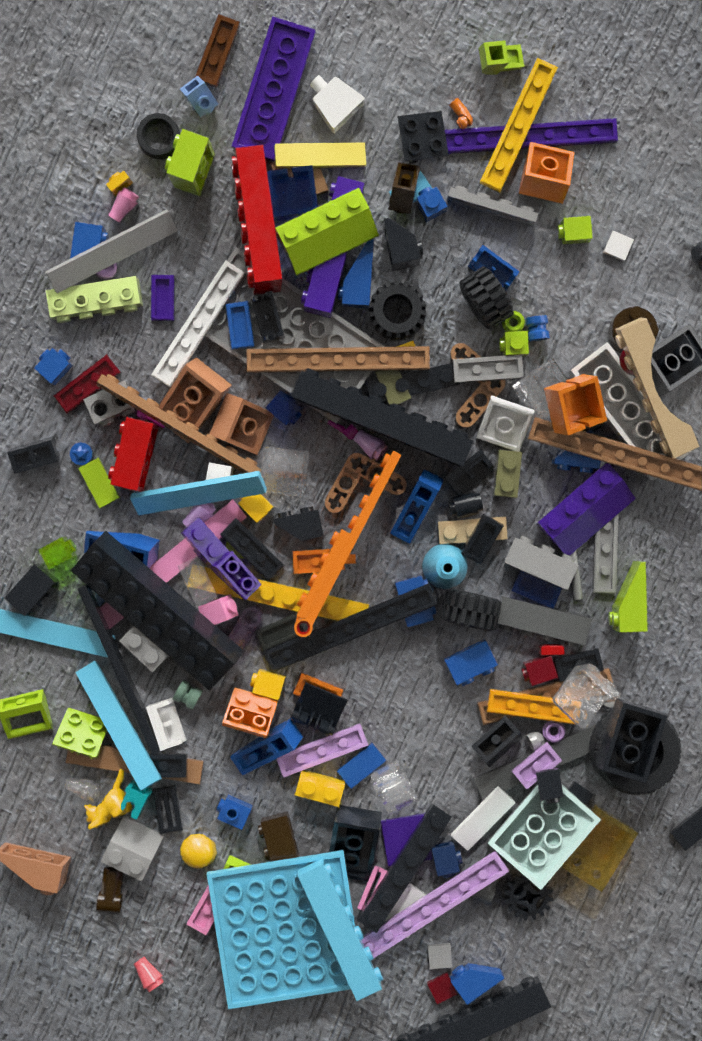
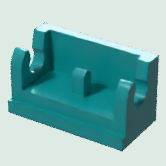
M133 779L125 789L126 794L121 803V810H124L126 804L131 802L132 805H135L131 817L137 820L143 812L153 790L148 787L141 791Z

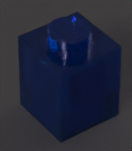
M280 390L266 406V409L287 426L290 423L294 425L301 418L302 414L300 411L303 407L292 398H289V395L283 390Z

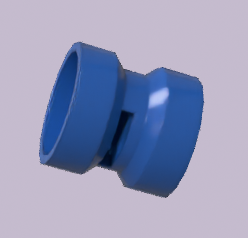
M547 315L525 318V325L529 331L528 342L550 339L549 331L546 328L548 324Z

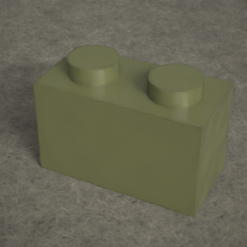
M497 451L492 496L518 498L522 452Z

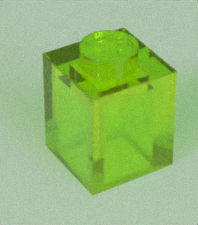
M61 537L38 549L49 570L77 557L75 554L77 548L72 539H67V537Z

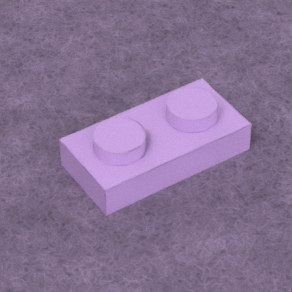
M546 742L512 769V772L524 787L528 789L537 782L536 771L553 769L562 760Z

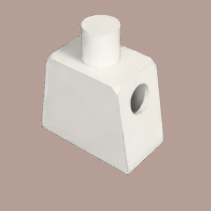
M317 76L310 83V86L317 92L313 98V105L334 134L365 105V98L337 77H334L327 84L320 76Z

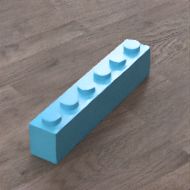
M322 858L299 869L298 878L355 999L358 1001L382 990L381 981L384 979L379 967L374 968L371 962L374 957L369 946L364 947L361 941L364 939L359 925L355 927L351 920L354 918V914L350 906H345L342 898L345 896L339 884L335 885L332 879L335 874L329 863L325 864Z

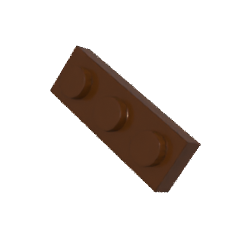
M218 14L195 77L199 76L205 84L217 88L240 27L239 21Z

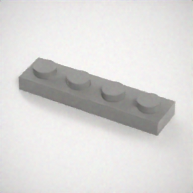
M461 186L450 188L448 201L534 226L538 213H535L531 207H515L508 200H492L488 194L480 192L477 195L469 193L467 188Z

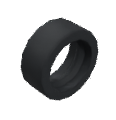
M153 113L141 120L137 128L136 137L139 146L146 155L153 159H165L173 155L175 150L173 142L176 135H180V130L170 116L163 113ZM163 123L171 129L172 141L166 148L154 149L147 143L146 132L153 124Z

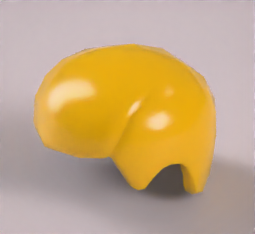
M204 834L189 835L183 840L180 847L181 858L192 868L208 867L214 862L217 855L216 844Z

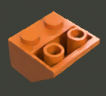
M234 687L222 726L267 738L278 700Z

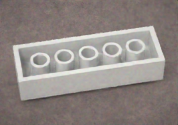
M608 342L568 372L571 378L582 374L598 376L607 417L605 422L620 442L665 455L659 444L662 441L659 433L656 434L651 426L653 418L650 412L647 413L643 407V394L634 385L633 379L635 377L623 371L620 366L619 356ZM689 451L681 456L676 457V459L681 460L692 451ZM647 475L650 480L657 479V477Z

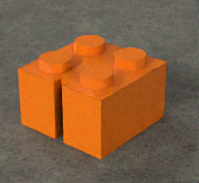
M582 374L566 380V383L560 382L544 388L555 433L571 435L586 429V427H592L607 421L598 376Z

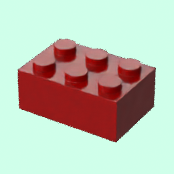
M126 417L125 422H121L119 435H122L120 444H116L114 449V457L117 458L115 466L110 467L108 479L111 480L110 485L135 491H144L159 429L158 425Z

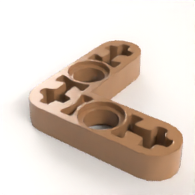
M464 343L454 345L450 351L452 361L456 359L457 353L455 350H461L462 348L465 349L464 355L467 358H470L471 355L475 358L480 357ZM505 379L499 381L500 388L494 387L493 389L490 387L491 381H476L480 386L456 413V423L462 428L471 427L487 409L491 395L497 397L504 389ZM477 394H483L487 399V403L482 407H478L474 403V397ZM470 403L473 409L479 411V414L476 415L473 412L469 417L472 421L470 423L467 421L462 423L460 421L462 419L460 413L466 414L470 410L467 404Z
M360 453L351 454L325 499L327 510L332 513L342 511L360 478L371 483L370 471L373 468H380L382 470L383 468L380 467V464ZM357 457H360L361 463L367 466V462L372 463L367 470L366 476L361 474L364 469L357 467L355 470L352 468L351 459L356 460ZM392 472V476L389 479L393 481L400 479V484L403 488L393 491V486L387 482L386 487L383 489L393 495H400L406 490L407 483L401 475ZM347 476L351 478L353 484L350 489L344 490L340 487L339 481L342 477ZM335 488L342 493L348 494L346 498L340 497V508H330L331 503L329 499H335L338 494L333 492Z

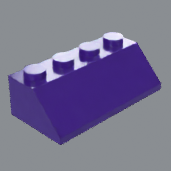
M606 463L544 516L537 525L562 553L570 556L636 498L619 474L609 463Z

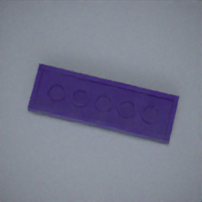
M272 16L231 147L233 149L263 145L265 159L275 162L274 145L281 144L316 34L315 29Z

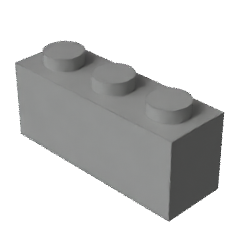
M522 535L520 539H514L504 563L561 588L569 589L579 566L575 563V558L564 553L562 557L553 554L554 549L543 544L541 548L532 545L533 540Z

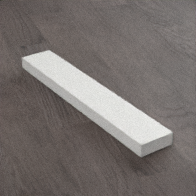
M225 260L151 374L153 377L171 388L185 364L188 363L237 288L245 272Z

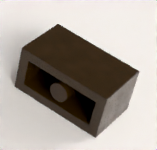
M288 811L263 817L261 825H258L260 838H265L267 847H264L266 860L272 862L299 857Z

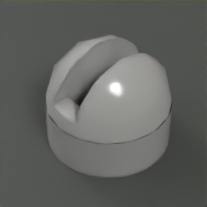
M532 732L525 736L533 752L545 743L543 735L539 732Z

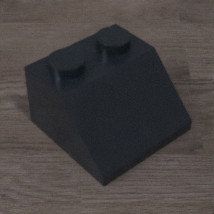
M385 218L383 229L392 271L419 266L420 259H423L424 255L421 241L417 242L414 234L391 219Z

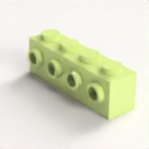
M136 276L70 286L59 293H56L54 289L46 290L49 315L53 320H57V323L69 322L71 317L79 316V319L93 318V314L102 313V316L113 315L115 310L124 309V312H133L138 310L137 307L143 306L140 283Z

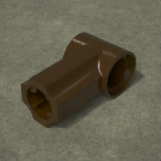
M113 867L104 868L101 891H99L96 912L120 914L123 894H121L123 872Z

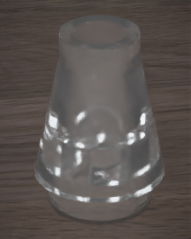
M69 777L65 784V790L74 793L87 802L90 800L96 801L101 789V785L96 783V780Z

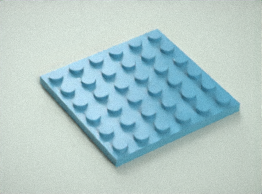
M343 850L207 872L228 1009L351 989L298 878L299 869L323 858L325 864L329 863L333 869L335 876L332 879L335 885L339 884L345 896L342 898L344 905H349L353 912Z

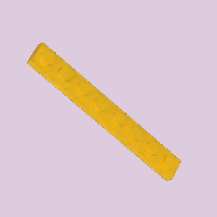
M192 564L187 587L223 595L231 594L232 597L243 599L210 568ZM258 579L262 585L247 600L298 612L300 607L297 606V603L302 593L308 594L309 590ZM328 595L318 616L338 621L369 608V604Z

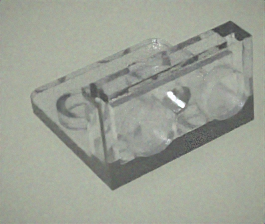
M584 664L574 667L554 695L553 703L580 729H585L601 706L606 702L615 701L616 698L620 697L621 693L615 689L616 687L611 681L605 679L600 674V670L596 666Z

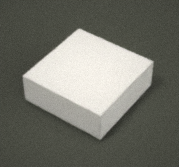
M612 231L603 253L624 262L634 239Z

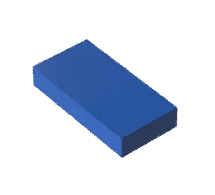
M249 302L226 304L231 349L255 347Z
M371 742L341 766L337 772L352 789L382 765L386 759Z

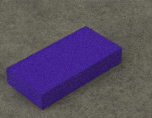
M151 275L152 321H175L174 275Z

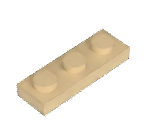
M494 517L493 519L504 525L496 540L508 539L506 517ZM480 519L438 522L439 544L467 542Z

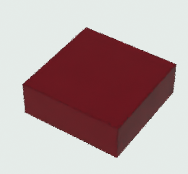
M447 972L427 982L437 1004L458 995Z

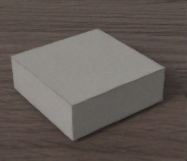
M450 943L428 945L430 969L452 968Z

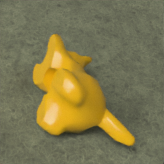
M123 769L119 770L113 788L99 805H84L86 821L90 823L88 825L89 830L103 826L110 821L111 817L116 818L131 812L133 807L131 802H128L125 809L121 810V803L126 794L121 789L124 779Z

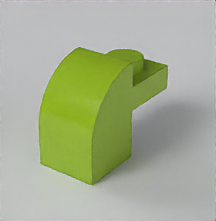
M504 40L484 42L478 48L483 74L497 75L502 71L521 70L525 67L521 44L506 46V41Z

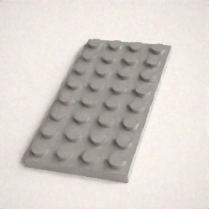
M237 247L227 261L245 272V275L226 304L249 302L255 347L231 349L226 304L205 336L247 364V349L385 347L334 312H332L331 318L304 312V304H301L303 292L283 278L281 292H274L273 295L285 338L263 344L251 301L255 295L253 294V288H248L247 268H250V266H245L244 252ZM372 371L319 372V377L324 380L331 377L341 381L340 386L346 389L348 386L361 389ZM263 372L261 374L291 393L299 372ZM312 407L335 424L340 420L339 417Z

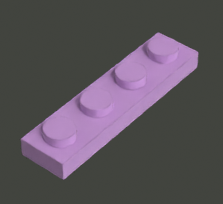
M359 723L335 732L333 736L328 735L298 746L295 750L276 760L284 778L366 747L368 742Z

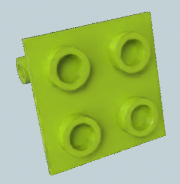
M68 708L52 745L57 746L58 749L70 750L71 753L76 752L77 755L89 756L90 759H98L100 747L107 729L100 717Z

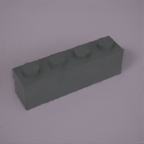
M501 596L500 601L502 605L498 618L500 629L512 631L514 627L521 629V634L534 637L535 633L544 635V640L555 643L557 639L565 640V645L578 648L579 644L586 645L592 621L591 618Z

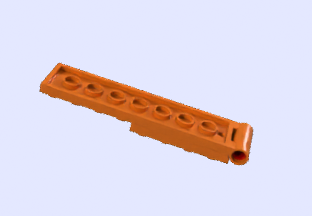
M392 451L390 455L385 454L380 464V467L383 468L380 475L375 474L369 485L372 491L369 496L366 494L363 496L358 506L362 509L358 516L353 515L348 525V528L351 529L350 533L343 529L339 533L334 532L329 544L333 545L329 553L324 551L318 563L322 566L318 574L313 572L307 584L311 586L308 594L303 592L297 603L300 609L297 613L294 631L298 636L307 637L311 634L313 624L397 465L401 454ZM301 623H306L308 625V628L306 630H302L299 627V625Z

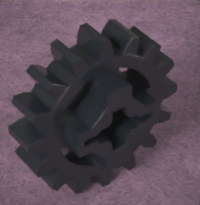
M514 873V881L507 880V885L510 888L504 889V894L509 895L504 898L505 903H511L508 906V910H515L514 915L517 918L523 914L525 921H527L528 916H532L533 920H536V914L538 913L542 917L545 916L543 909L550 910L547 902L554 900L551 895H548L553 892L552 887H546L550 882L548 881L540 890L537 886L530 884V880L522 873L519 877ZM521 883L518 891H515L516 887ZM527 891L531 892L530 899L526 898ZM539 899H542L541 903L536 907ZM516 903L527 906V909L519 907Z

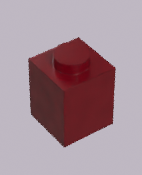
M544 655L523 662L524 668L521 669L524 681H529L532 686L558 678L551 655Z

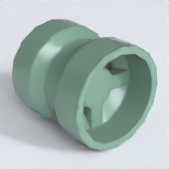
M183 680L172 700L178 703L183 702L187 708L193 710L203 690L198 687L193 688L189 682Z

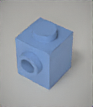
M196 76L180 88V91L200 118L203 115L210 114L214 107L218 105L211 91L199 76Z

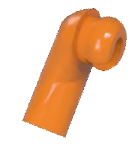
M456 98L449 106L459 117L457 125L461 129H466L467 126L470 127L472 125L473 118L459 98Z

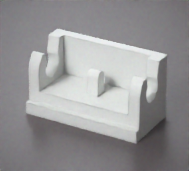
M173 697L146 707L160 751L182 744V742L187 740L174 700H172Z

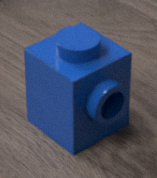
M437 186L433 189L427 187L418 193L419 196L416 198V204L426 223L447 211L448 206Z
M52 348L50 351L47 349L39 357L40 362L34 369L51 384L56 385L73 365L69 362L71 357L62 349L57 351Z
M228 794L226 800L221 798L216 809L219 812L217 819L242 830L253 805Z

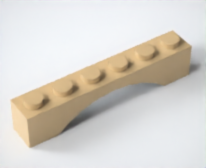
M640 317L616 328V342L619 348H623L625 351V364L629 370H633L635 375L633 379L634 385L643 394V407L647 413L650 412L653 418L651 426L656 434L659 433L662 441L659 444L663 453L676 458L700 447L691 425L673 415L662 403L656 392L651 370L655 338L647 318Z

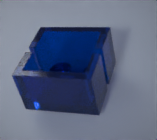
M313 165L292 168L293 177H289L287 168L267 171L274 222L292 220L295 214L301 216L318 207Z

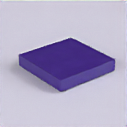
M425 813L381 820L388 866L393 864ZM430 850L424 861L433 859L432 850Z

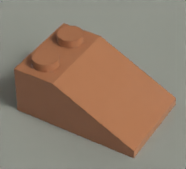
M196 357L185 364L158 408L165 412L167 410L174 412L179 416L178 420L185 424L190 422L200 430L232 385ZM180 436V437H181L183 440H185L187 443L190 442L189 440H187V439H185L184 437Z
M7 842L0 847V861L34 889L40 890V893L45 895L57 894L66 883L71 857Z

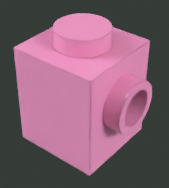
M231 594L198 607L200 613L214 625L239 615L237 605Z

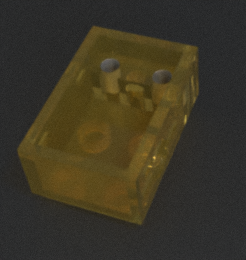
M595 804L591 811L601 820L564 862L562 867L602 892L638 833L633 827Z

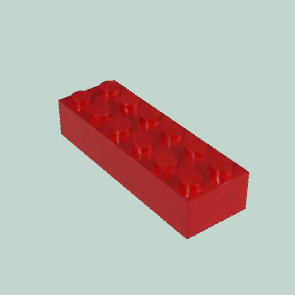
M263 145L235 148V156L231 157L232 176L236 178L234 186L236 200H240L238 201L237 210L239 222H243L241 223L242 244H246L244 245L245 266H250V268H247L248 288H253L254 295L265 294L268 291L273 293L281 292L282 272Z

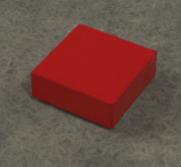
M540 644L539 654L564 655V646L561 644Z

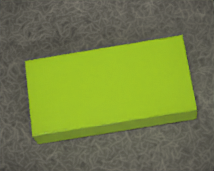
M100 458L78 468L99 508L121 498L115 486L110 485L111 480L108 479V473Z

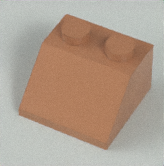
M226 393L210 435L258 455L275 413Z

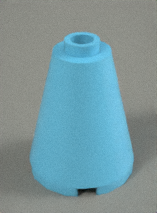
M439 544L426 553L422 568L424 576L430 584L437 588L449 589L463 581L467 574L468 564L466 557L461 554V550L451 544ZM447 563L452 566L449 572H445L443 566Z

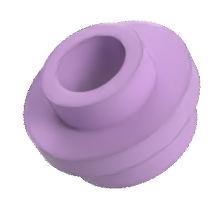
M547 721L543 726L542 733L547 741L556 743L564 738L565 727L560 722ZM556 727L558 729L557 733L551 735L549 732L550 728Z

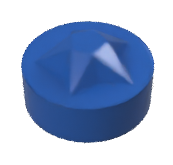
M81 442L72 446L70 458L75 464L85 465L93 459L94 453L90 445Z

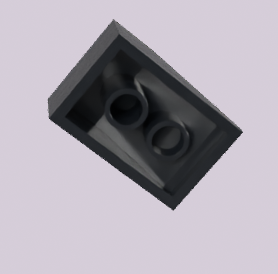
M690 324L653 347L651 360L652 379L659 397L672 391L702 370V342Z
M339 805L336 808L329 852L344 851L347 877L350 879L369 881L380 832L382 812Z

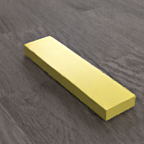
M292 143L274 145L275 169L366 166L365 143Z

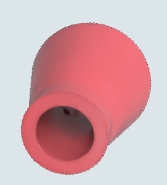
M145 956L133 964L143 988H146L148 992H151L164 982L161 978L163 975Z

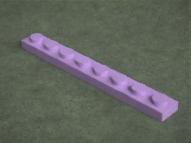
M495 850L385 921L377 933L371 930L363 935L364 939L361 941L364 947L369 946L373 957H377L509 872V869Z

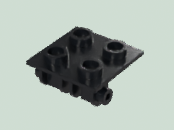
M442 111L397 116L404 161H409V164H413L422 159L449 156Z
M306 682L290 719H293L294 723L307 725L306 728H309V726L313 727V731L317 729L319 732L324 733L325 736H333L335 727L348 700Z

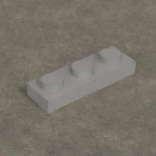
M522 355L453 359L454 383L523 378Z

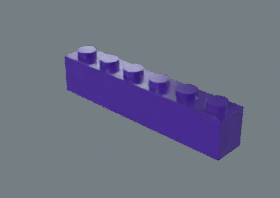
M338 176L337 182L331 184L329 196L334 200L357 188L363 194L365 183ZM348 251L309 270L306 282H309L310 285L308 291H303L301 304H304V312L331 318Z

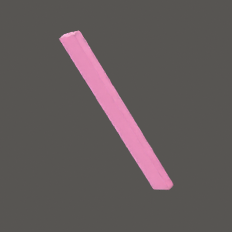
M233 499L204 523L220 540L222 538L220 533L234 518L242 522L247 518V515ZM184 539L155 562L150 569L167 583L199 556L193 551L192 545ZM107 602L100 607L109 629L124 618Z

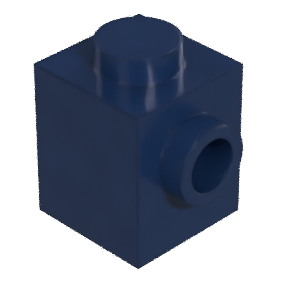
M453 840L434 844L432 853L437 875L443 878L455 876L456 872H460L459 865L463 864L460 850L455 851Z

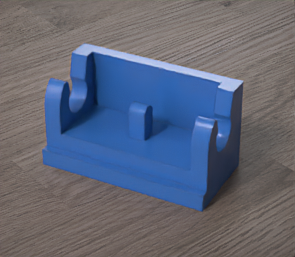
M484 245L481 246L468 265V268L474 272L482 266L489 269L505 291L519 274L517 269Z

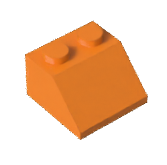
M530 142L521 176L519 194L563 204L570 186L574 152Z

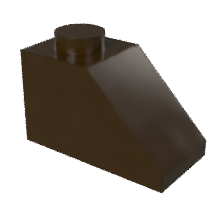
M398 162L388 210L411 214L420 166Z

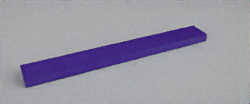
M617 118L532 124L521 149H528L530 142L550 147L617 143ZM505 126L445 130L448 153L494 151Z

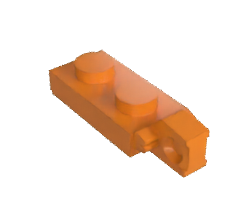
M330 549L292 551L294 574L318 573L322 567L318 563L324 551L329 553ZM350 554L345 564L356 563V554Z

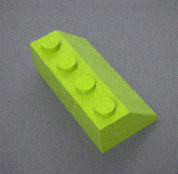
M359 188L275 228L276 236L296 276L379 236L370 208Z

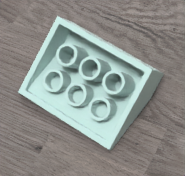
M537 783L488 841L492 848L540 890L601 820L563 785L564 797L559 798L560 802L546 804V800L541 801Z

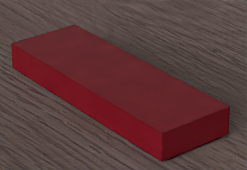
M106 354L53 396L64 411L69 414L84 402L83 399L94 395L101 389L96 384L102 374L104 376L109 374L116 378L121 374V371Z

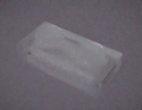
M199 556L178 565V569L196 607L218 598Z

